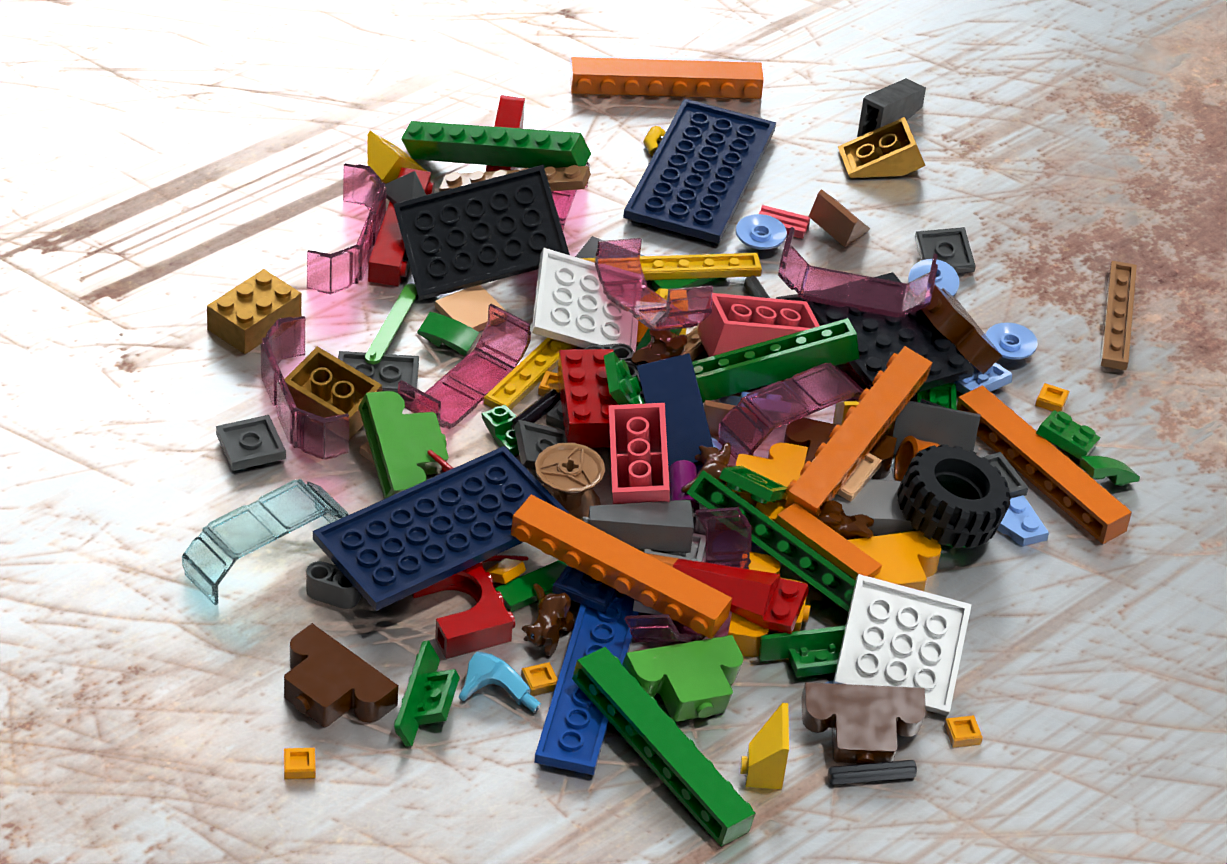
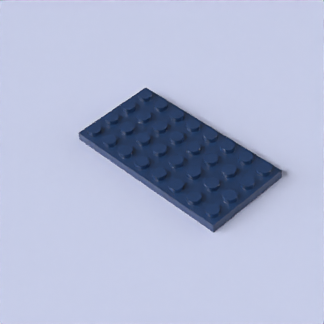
M684 98L624 209L623 218L719 244L775 132L776 122Z
M502 446L313 531V540L373 609L377 611L523 543L511 535L512 519L515 512L531 494L568 514L569 512L505 446Z

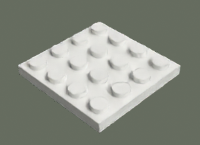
M543 248L540 254L531 333L583 348L593 345L621 343L629 345L636 352L642 276Z
M858 574L833 684L925 688L926 710L948 716L972 604Z

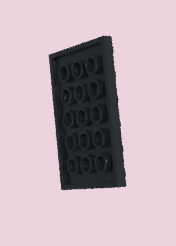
M544 165L393 204L419 301L538 270L540 254L543 248L570 255Z
M893 272L803 297V301L808 303L820 326L847 318L850 320L857 333L860 359L848 363L869 389L872 388V383L880 370L884 372L887 369L886 365L890 357L894 353L899 354L904 346L933 362L927 380L916 393L973 376L974 367L958 351L956 346L935 328L917 305V300Z

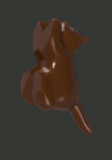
M664 322L655 323L649 331L651 335L650 343L646 347L634 352L631 360L634 364L642 365L680 356L687 344V336L684 334L677 336L668 329L667 324Z
M724 443L721 450L716 447L699 446L701 454L695 455V460L703 464L697 477L704 470L726 485L727 482L719 477L723 468L733 467L731 465L727 466L731 454L730 443ZM697 477L683 486L681 492L687 493Z
M834 500L825 502L820 507L821 513L818 519L845 539L871 538L873 536V531L868 528L874 524V520L871 517L863 514L847 516L842 509V504Z
M534 584L533 589L538 602V617L534 624L522 627V630L527 634L524 640L533 643L537 647L544 645L545 655L552 656L558 646L559 631L569 633L573 628L574 617L569 611L571 600L568 594L564 592L545 595L544 589L539 584Z

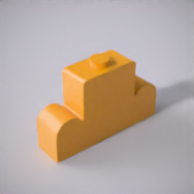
M781 442L775 443L769 449L768 459L739 454L736 466L742 465L788 487L793 479L797 481L801 477L800 472L805 465L808 447ZM733 490L774 521H776L777 514L787 508L785 507L787 498L775 502L767 501V504H763L751 498L752 494L745 490H742V492Z
M920 530L848 540L882 565L880 573L873 577L875 579L924 591L927 577L933 576L938 568L941 545L933 538L930 540L924 537V533Z
M744 551L741 568L780 574V562L773 556ZM805 601L792 632L800 631L802 622L808 623L811 605H805ZM732 612L728 636L732 635L743 656H759L760 638L762 635L784 633L762 628Z

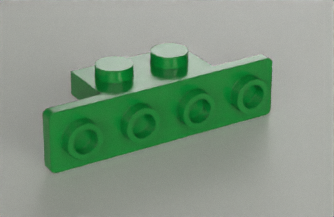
M846 625L795 631L792 634L762 635L760 638L759 658L761 661L788 658L796 677L835 673Z
M423 641L412 674L409 677L405 695L402 698L397 719L394 722L395 732L406 747L413 746L419 725L447 720L460 679L455 669L437 672L440 659L429 641Z

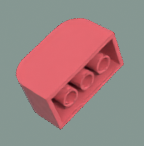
M709 293L698 324V335L708 357L820 325L806 301ZM797 376V377H795V378H789V379L782 380V381H779V382L792 381V380H794V379H797V378L800 377V376Z
M665 403L609 405L613 504L670 502Z

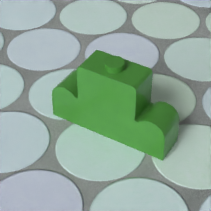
M394 391L366 393L358 407L384 498L386 499L426 481V475L440 473L443 467L427 453L428 450H432L446 462L449 458L446 450V437L441 433L436 414L434 412L402 414L405 402Z
M729 635L628 652L625 655L622 666L631 676L638 680L641 687L654 698L657 693L660 694L674 721H683L694 718H707L710 715L721 714L726 711L733 693L730 685L737 678L743 663V655L734 637Z

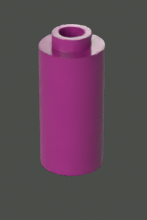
M676 461L669 468L671 501L691 500V507L695 511H699V502L689 494L681 492L683 486L697 477V468L690 461Z

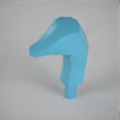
M477 651L468 663L464 686L459 694V698L462 701H466L480 688L489 684H495L504 688L518 705L524 704L533 713L539 710L542 704L530 695L531 690L510 665L502 659L484 652Z

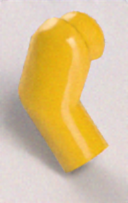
M660 126L651 127L643 140L651 157H653L659 146L657 141L661 142V136L664 137L666 133Z

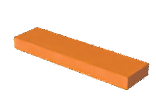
M793 503L777 514L776 523L856 580L858 574L873 578L880 573L882 565L797 503Z

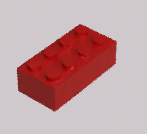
M613 349L559 350L557 375L566 443H576L589 448L610 447L609 405L618 404L609 393L604 355L614 352Z

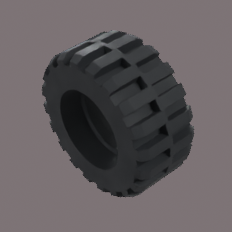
M941 444L938 447L935 445L919 451L912 458L897 492L900 510H903L904 518L907 521H911V525L916 531L920 530L924 533V537L930 540L931 538L937 540L938 544L944 546L949 544L952 545V548H962L963 546L973 548L977 545H982L993 538L1010 505V489L1005 477H1001V471L996 466L990 465V461L985 457L981 458L976 455V452L963 450V447L960 446L949 447L948 444Z

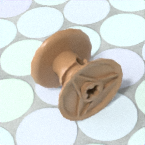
M558 443L547 447L538 455L535 462L538 477L544 483L543 486L570 515L583 520V516L588 517L589 506L601 505L599 496L592 488L601 482L605 473V465L603 459L596 451L576 443Z

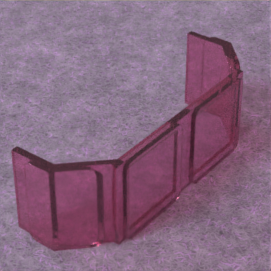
M344 163L343 202L365 205L370 212L356 245L332 254L312 250L307 251V289L331 295L345 290L353 284H359V281L363 280L373 246L386 213L387 189L385 183L381 182L380 177L370 166Z
M790 228L781 256L778 276L791 290H795L798 293V297H801L803 300L838 307L849 306L860 311L891 317H905L906 313L910 311L912 313L931 304L938 264H936L938 254L933 255L929 273L906 284L810 266L792 246L795 228Z
M641 238L598 241L595 267L599 281L603 286V293L607 299L621 309L631 312L635 319L649 329L661 331L692 328L698 326V323L704 321L712 313L713 286L711 285L668 289L667 300L647 287L640 264Z
M490 304L488 308V323L475 349L425 393L402 380L398 382V394L403 398L405 408L413 413L434 412L440 427L448 429L455 427L521 361L531 341L530 323Z
M305 316L281 318L268 330L266 337L262 338L261 378L272 405H276L278 419L289 444H292L293 448H300L303 452L323 460L349 453L348 413L323 418L296 407L278 364L282 359L305 355L306 318Z
M831 363L821 364L798 373L793 378L773 383L748 393L747 396L741 398L739 404L733 407L719 423V443L722 446L724 443H730L731 455L736 460L739 454L753 456L754 451L775 428L842 401H858L864 390L838 367H834Z
M739 507L696 510L695 513L706 531V563L749 569L748 566L751 563L752 527ZM669 614L637 615L624 618L635 642L687 643L703 640L706 637L672 620Z

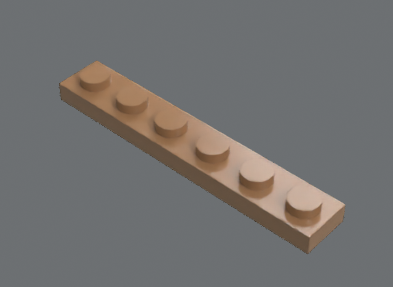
M573 165L561 168H544L551 191L583 190L591 176L589 166ZM521 170L475 171L473 173L453 172L445 175L439 191Z
M1111 261L1100 365L1103 367L1127 370L1137 269L1135 264Z

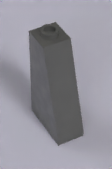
M905 78L866 95L863 98L857 137L903 117L907 121L923 107L926 87Z
M691 500L589 506L588 517L583 516L582 521L636 549L691 553L694 531Z

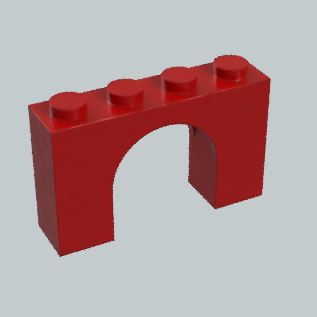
M482 562L412 594L413 598H418L441 591L455 590L464 592L477 601V604L469 610L436 619L435 640L445 659L512 641V629L515 628L514 616L511 611L508 612L506 610L503 596L500 591L496 592L491 574L485 572Z

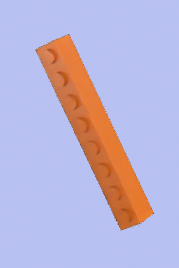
M571 57L570 85L572 94L762 98L764 77L761 62Z
M906 346L903 347L899 354L894 353L886 365L887 369L884 372L880 370L875 376L872 388L870 390L866 388L862 392L856 408L853 406L849 408L844 417V423L842 425L837 424L829 436L830 440L828 443L823 442L818 447L815 453L816 458L812 462L807 461L800 472L801 477L797 481L793 479L785 491V494L788 495L785 507L788 508L793 503H797L818 518L821 513L820 507L822 504L832 501L927 380L933 362Z
M982 385L959 396L957 410L981 415L977 436L996 453L1001 452L1012 467L1100 543L1105 544L1127 532L1132 512L1052 445L1050 441L1036 434L1037 431L1031 425L1026 423Z
M532 494L513 515L511 535L518 540L526 542L543 553L555 557L568 566L578 569L622 594H626L643 605L666 615L671 620L691 628L696 633L712 639L729 617L732 598Z

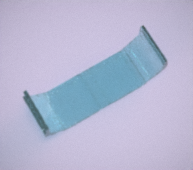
M301 479L293 480L261 496L259 500L249 505H243L203 527L200 535L191 542L182 555V566L185 570V575L214 605L219 604L218 585L237 559L322 516L329 523H332L350 514L321 486L308 481L306 484Z

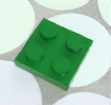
M614 352L604 355L609 393L617 404H645L640 395V392L643 391L641 382L636 376L632 377L625 360H619Z
M1055 410L1041 423L1036 434L1078 459H1081V456H1088L1101 438L1096 435L1092 428L1086 425L1081 426L1072 421V417L1067 413Z
M742 465L723 468L719 477L727 482L726 486L738 492L745 490L752 494L751 498L763 504H767V501L775 502L787 498V494H785L786 486Z

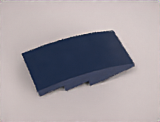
M690 353L638 365L637 370L645 403H665L668 471L674 462L680 460L690 461L694 465L701 464L695 460V455L701 454L699 446L713 447Z

